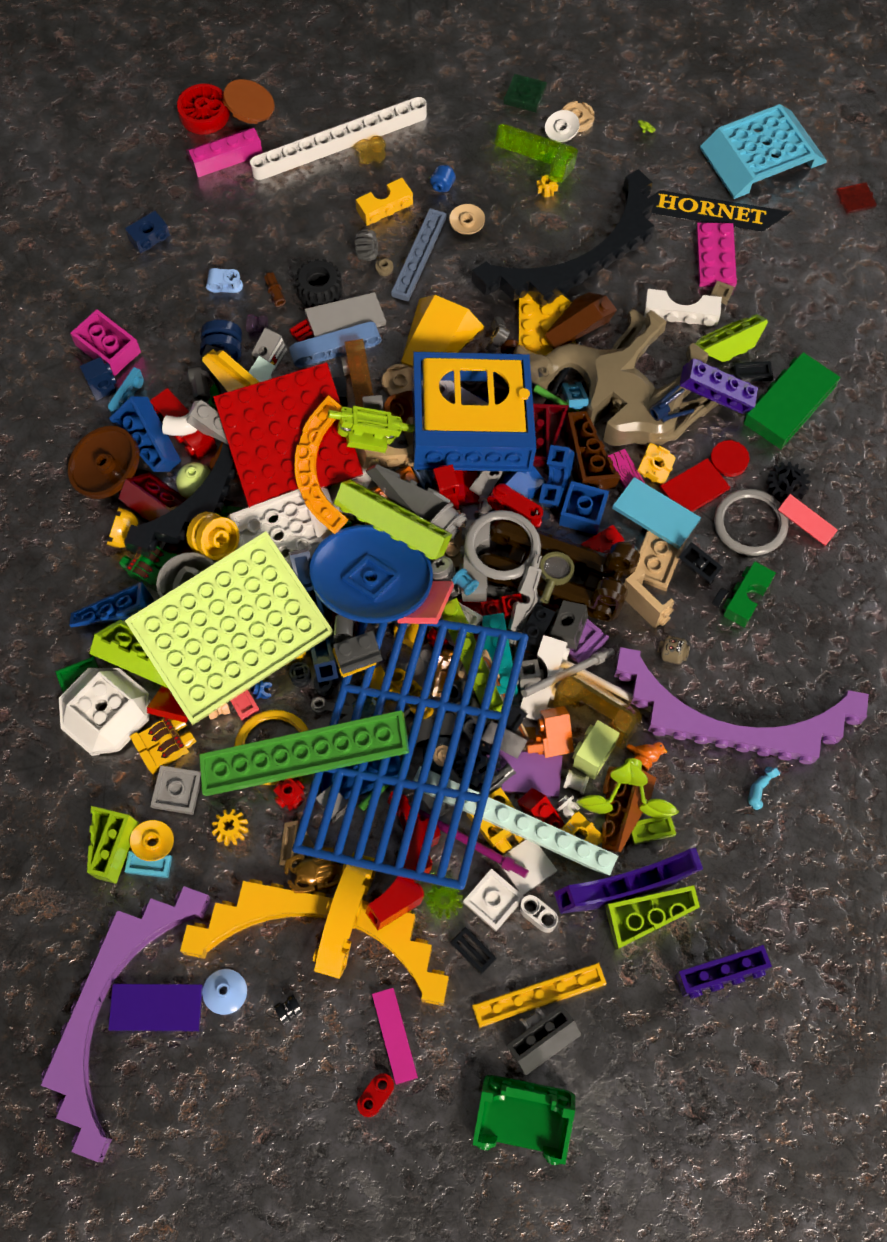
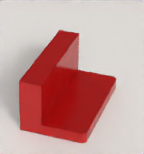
M455 470L459 483V495H457L459 506L479 504V496L469 490L478 476L477 471Z

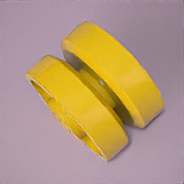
M203 512L194 517L188 526L186 534L187 542L193 551L217 561L234 552L240 538L239 530L232 520L213 512Z

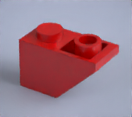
M531 788L517 801L525 814L558 829L565 825L547 796L536 789Z

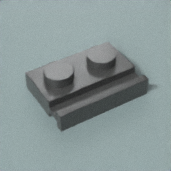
M373 631L333 644L343 674L383 660Z

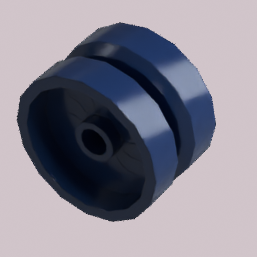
M212 320L202 325L200 335L201 356L206 344L228 350L229 356L236 362L240 359L242 353V330L237 324L227 320Z

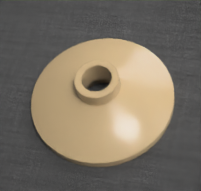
M462 204L452 210L449 217L450 225L458 233L474 234L483 228L485 214L475 205Z

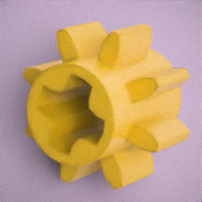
M550 174L542 175L541 181L537 180L538 194L541 193L544 197H553L554 191H558L557 178Z

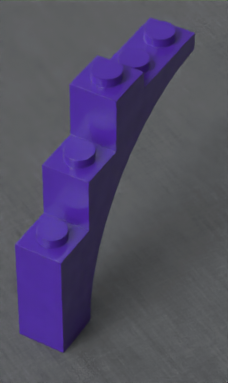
M690 848L677 855L633 871L595 881L567 885L555 891L554 895L560 914L595 910L611 902L629 900L647 892L662 891L677 884V881L703 870V866L697 849Z

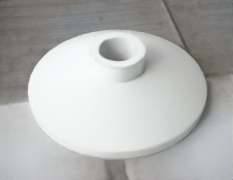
M557 111L547 119L545 132L555 142H566L577 134L580 126L579 119L571 111Z

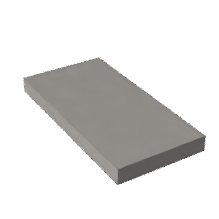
M375 292L305 309V315L313 337L366 322H374L377 327L386 325V319Z

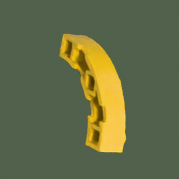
M363 855V858H362V859L370 860V861H374V860H375V858L368 857V856H365V855ZM343 864V874L333 900L329 899L326 912H328L319 949L316 948L313 955V962H316L315 972L339 979L347 965L352 943L348 939L350 938L352 928L355 929L362 909L363 894L367 895L376 873L373 870Z

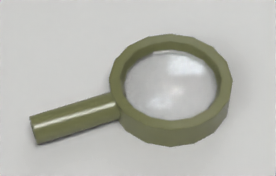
M550 552L540 562L541 577L547 582L540 599L543 603L549 602L555 585H563L573 576V561L564 553Z

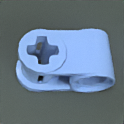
M211 268L208 272L206 288L213 293H238L242 290L243 283L240 280L239 272L235 269Z

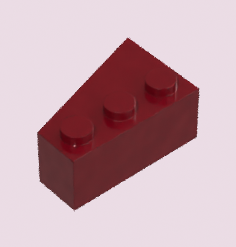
M533 404L536 436L534 467H547L550 446L556 445L569 405Z

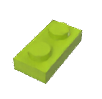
M653 817L639 820L631 833L633 845L676 836L671 817Z

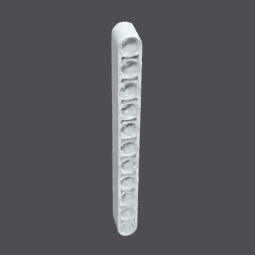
M415 97L254 156L250 160L253 177L257 180H263L423 121L427 117L426 100L422 97Z

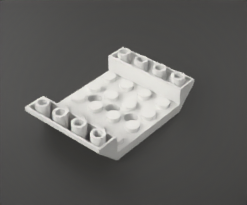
M321 488L325 497L333 505L328 489ZM299 489L256 504L250 508L234 512L227 517L236 524L239 530L240 538L236 550L266 531L280 552L283 550L292 552L309 548L312 558L318 545L329 535L333 534L311 513ZM271 516H278V520L275 523H269ZM277 533H284V536L281 540L274 539V536ZM288 555L285 557V560L292 569L290 556Z

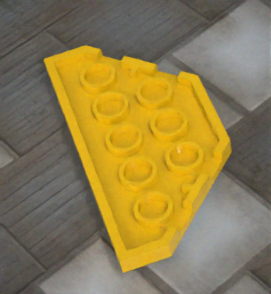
M528 293L523 298H519V345H523L527 350L539 355L546 356L551 352L553 348L544 338V335L572 302L564 295H560L552 303H547L541 307Z

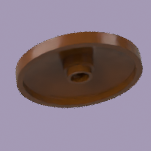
M103 426L88 433L76 445L69 459L68 477L71 485L83 496L91 499L107 498L122 490L125 480L133 477L138 467L140 452L136 440L125 429L118 426Z

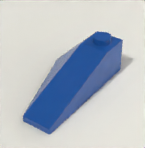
M140 582L72 612L69 625L73 628L126 620L153 603L154 598L144 584Z

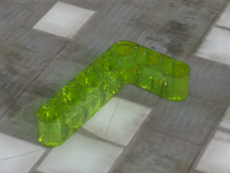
M506 124L498 125L495 145L551 164L548 177L551 181L563 182L574 169L578 154L577 148Z

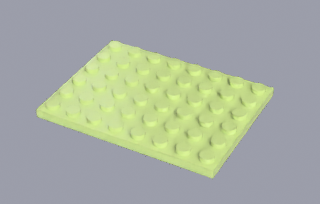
M266 531L125 620L192 725L334 634L333 629Z

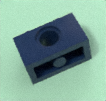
M156 211L125 228L129 241L140 254L170 236L167 224Z
M101 357L79 366L96 401L117 392L114 386L117 382L112 374L113 372L108 362L104 364Z

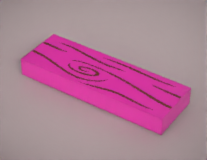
M625 449L608 455L613 461L615 471H618L621 477L619 481L624 489H626L634 477L645 483Z

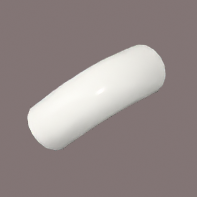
M199 401L193 402L189 413L185 416L174 417L166 415L162 425L163 434L186 436L195 433L197 429L188 424L187 421L190 413Z

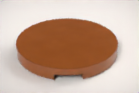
M239 79L231 81L224 89V106H227L233 113L232 116L238 120L250 124H258V122L269 120L272 116L275 106L271 94L260 84L250 80Z

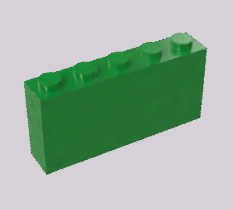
M804 352L799 357L793 358L789 364L790 367L787 370L784 369L778 376V381H773L767 389L768 392L765 395L762 393L759 396L755 408L745 414L744 425L780 450L832 393L841 378Z

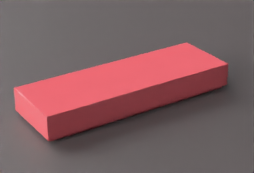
M791 494L788 495L777 509V511L823 546H826L838 531Z

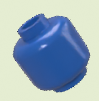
M440 165L435 168L430 178V184L435 191L443 193L451 189L456 179L453 169L448 165Z

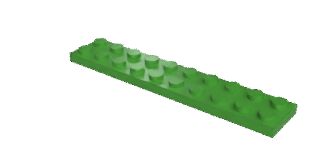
M400 710L199 754L202 794L210 796L408 754L409 746L404 712Z

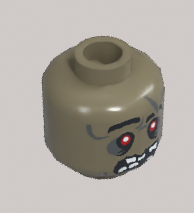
M675 636L666 637L664 641H660L658 653H661L663 661L677 665L687 660L690 651V645H687V641Z

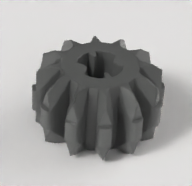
M368 229L358 231L355 235V248L359 260H375L379 250L375 231Z

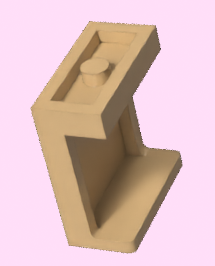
M639 567L625 579L624 584L628 590L625 600L654 629L659 625L664 626L671 618L670 614L673 612L672 607L675 601L671 598L662 605L642 585L646 572Z

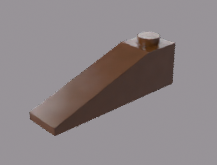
M588 292L576 298L545 333L544 338L554 350L609 323L617 309L606 295Z

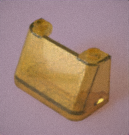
M572 675L564 678L556 688L553 706H572L576 708L580 701H583L614 721L612 729L620 733L616 746L624 750L641 723L642 715L640 711L585 676Z

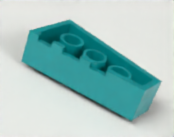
M504 613L483 616L482 626L507 630ZM487 636L483 650L487 649L493 661L499 637ZM508 639L498 672L501 679L500 686L496 687L500 694L506 693L513 666ZM516 685V689H515V693H514V697H513V698H517V693H518L517 685Z

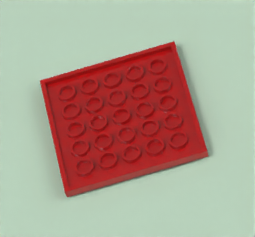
M327 362L213 396L249 508L298 489L295 477V453L306 422L328 395L341 405ZM338 419L326 431L317 452L316 471L321 488L363 476L355 448L347 447L346 437L338 434Z

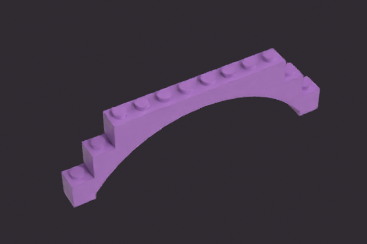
M620 647L614 677L625 682L634 681L631 704L642 709H646L648 706L652 707L648 731L653 732L657 736L670 735L677 740L691 739L698 744L712 743L719 748L733 747L740 752L753 751L757 752L760 756L774 755L778 756L781 760L795 759L799 760L802 764H812L819 758L821 740L825 744H836L843 738L845 721L851 725H858L867 717L869 694L847 690L839 703L824 713L806 721L779 727L756 728L733 725L701 714L674 697L649 671L640 657L641 651Z
M183 886L182 891H179L175 897V907L150 898L149 903H146L142 909V919L118 910L110 918L109 930L107 935L103 936L100 941L97 958L94 957L89 969L91 972L88 978L84 979L81 984L80 997L71 1007L70 1013L72 1015L69 1022L64 1024L61 1030L62 1038L59 1045L56 1044L51 1053L52 1061L49 1067L44 1069L41 1076V1086L66 1095L57 1106L56 1113L58 1114L56 1119L81 1128L80 1132H77L72 1140L71 1145L73 1149L71 1152L103 1163L112 1139L106 1137L98 1120L89 1082V1054L93 1029L108 991L124 967L151 941L182 923L196 918L203 920L211 902L209 895Z

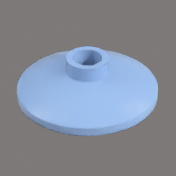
M221 969L212 973L203 986L202 996L204 1003L216 1014L228 1015L236 1012L244 1004L247 997V985L244 978L238 972L231 969ZM227 987V993L224 995L220 994V989Z

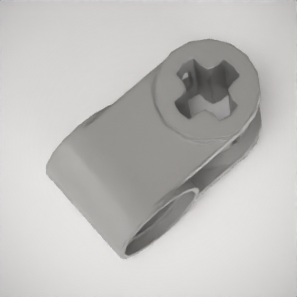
M482 471L476 477L469 490L479 497L489 496L495 487L494 485L501 477L502 471H495L497 475L494 474L492 476L489 475L490 471Z

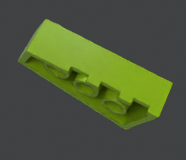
M118 620L94 635L89 654L168 688L127 623Z
M695 886L605 905L615 950L700 908Z

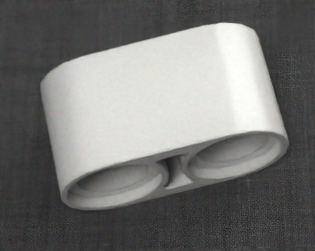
M528 895L522 899L520 912L524 918L545 933L552 932L556 928L558 916L554 910L534 895ZM532 902L536 906V910L528 912L524 905ZM544 916H549L553 919V924L546 926L542 923L541 919Z

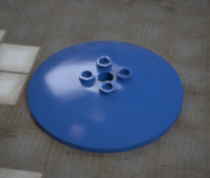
M373 525L347 527L335 534L329 535L315 549L310 561L311 585L321 602L333 612L345 618L363 623H387L410 615L425 602L433 582L432 565L429 558L425 557L423 552L410 549L406 543L392 539L390 534L374 529ZM371 577H373V578H375L376 580H375V581H368L366 578H371Z

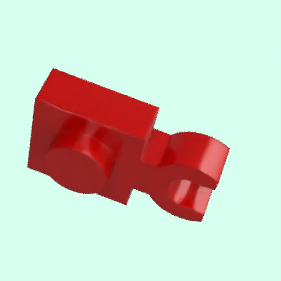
M434 627L426 635L429 641L428 644L432 648L438 633ZM446 638L444 639L442 650L449 647V642Z

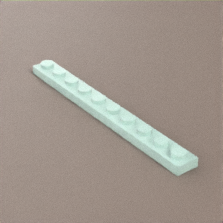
M421 766L419 767L413 781L418 782ZM429 771L426 783L438 786L441 775ZM449 779L447 788L459 790L460 784ZM468 788L467 792L480 794L479 792ZM424 792L425 794L435 798L436 794ZM444 796L443 802L455 806L456 798ZM490 797L487 799L482 820L607 877L610 876L618 855ZM465 800L463 811L474 815L477 803Z

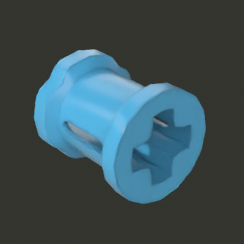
M466 569L459 570L452 579V582L458 584L467 596L472 594L479 586V582L473 580L467 574Z

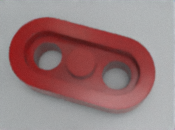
M380 1073L372 1079L357 1102V1108L361 1115L370 1118L378 1114L394 1091V1081L391 1076ZM381 1081L387 1083V1087L384 1090L378 1087ZM368 1100L373 1102L371 1109L364 1107L365 1102Z

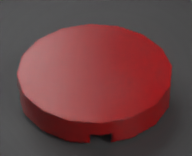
M732 440L718 443L713 448L710 456V462L726 477H736L742 474L750 460L749 452L745 446Z

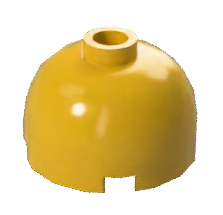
M118 507L117 511L121 512L120 516H115L109 535L113 539L112 542L107 541V545L125 548L124 541L131 525L138 526V519L132 512Z

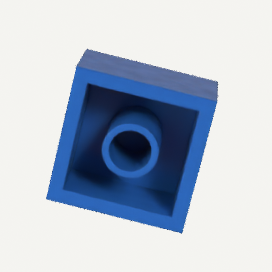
M571 481L560 514L559 525L596 535L607 504L609 491Z

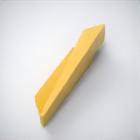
M212 349L202 358L203 363L228 392L260 383L223 350L216 352Z

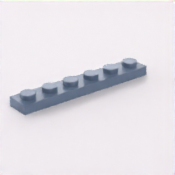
M429 209L392 289V297L409 302L447 218L445 212Z

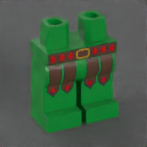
M157 546L156 550L151 552L150 557L134 553L135 555L132 559L123 556L119 564L127 571L129 577L142 582L157 592L156 582L159 571L168 560L177 556V554L168 553Z

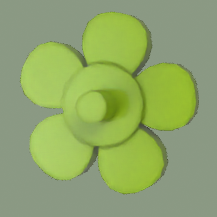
M638 120L637 122L643 128V133L646 130L651 133L656 130L654 126L646 121Z

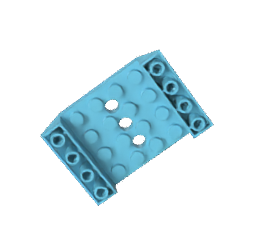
M781 104L719 127L700 146L701 151L733 199L750 193L752 183L803 163H807L812 169L827 162L793 112ZM771 155L779 156V158H774Z

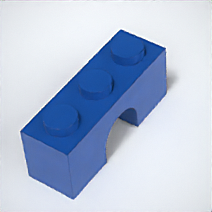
M550 446L547 460L549 477L547 483L542 484L539 503L544 507L560 510L563 508L575 452L569 447Z

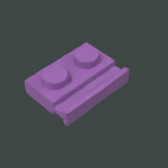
M587 619L577 649H570L568 656L577 663L582 662L596 653L608 641L609 636L602 633L601 629Z

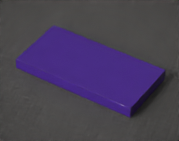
M113 984L108 1030L200 1032L203 985Z

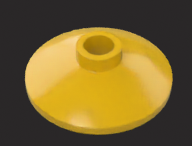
M149 820L139 824L130 836L132 852L144 861H157L169 854L174 844L172 830L165 823L157 820ZM151 841L156 842L154 846H149L148 844Z

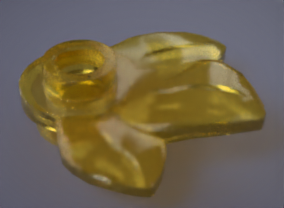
M373 136L370 140L362 139L353 146L355 150L361 152L359 158L361 164H369L373 160L380 163L386 157L384 150L386 143L381 136Z

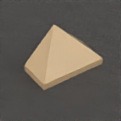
M300 821L284 823L280 866H284L287 859L297 855V853L292 851ZM306 831L302 846L313 848L314 844Z

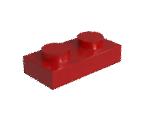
M611 525L581 543V545L606 554L610 551L613 544L624 542L625 539L615 526Z

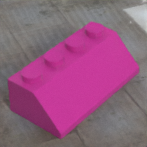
M248 128L187 149L186 153L197 177H201L250 160L254 156L262 154L263 151L261 140L255 128Z

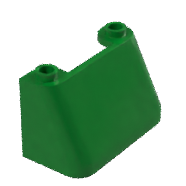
M487 1075L484 1077L472 1145L477 1146L481 1150H490L499 1142L542 1151L543 1157L549 1164L565 1165L575 1115V1094L560 1088L496 1075Z

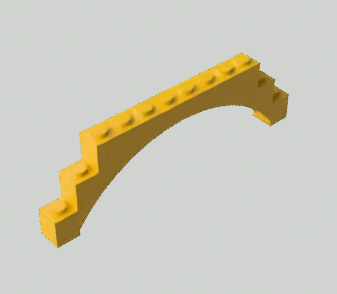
M250 879L249 882L243 881L237 907H235V903L229 901H222V904L215 903L209 929H207V925L201 923H194V926L187 925L180 952L184 955L205 959L207 953L220 942L255 924L286 917L327 919V903L329 899L333 900V898L326 897L325 893L314 891L313 894L294 893L292 890L283 889V885L271 883V886L262 885V881ZM362 900V909L355 928L379 941L398 958L415 980L422 993V1002L444 1006L449 976H446L444 971L432 969V972H428L432 945L428 944V941L416 938L415 941H411L416 920L415 914H412L410 910L377 931L365 913L369 902Z

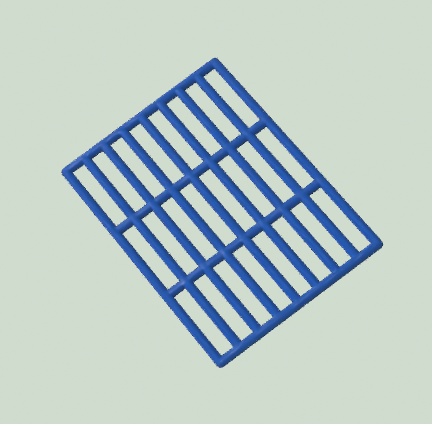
M439 619L438 624H419L400 693L389 692V688L408 623H399L381 689L369 688L376 665L365 670L361 686L350 684L352 675L344 677L329 726L338 724L347 692L358 694L351 721L360 719L367 696L378 698L373 716L382 715L386 700L397 701L395 712L400 710L404 712L406 703L417 705L408 737L409 753L403 755L398 777L386 775L391 757L381 759L377 773L366 771L368 762L359 764L358 769L342 767L314 773L292 851L297 854L463 890L466 886L528 642V635L521 632ZM359 622L356 636L365 634L368 623ZM388 622L379 623L375 637L379 650ZM427 626L438 627L420 697L408 695ZM447 629L457 630L459 632L440 701L428 699ZM467 632L479 634L460 704L450 703L448 701ZM486 637H499L481 707L468 706ZM507 639L517 640L519 643L501 712L489 710ZM425 708H435L437 712L418 782L407 780L406 777ZM445 712H457L438 786L427 784ZM466 714L478 716L459 790L447 788ZM486 718L499 720L480 794L467 792ZM323 773H333L335 776L314 847L302 846ZM343 776L355 778L334 852L322 850ZM363 780L373 781L375 783L354 857L343 855L342 852ZM383 784L395 786L375 860L362 859ZM403 788L415 790L395 866L383 864ZM423 793L436 794L416 870L403 868ZM444 796L456 798L437 875L424 873ZM465 800L476 802L477 806L458 880L446 878Z

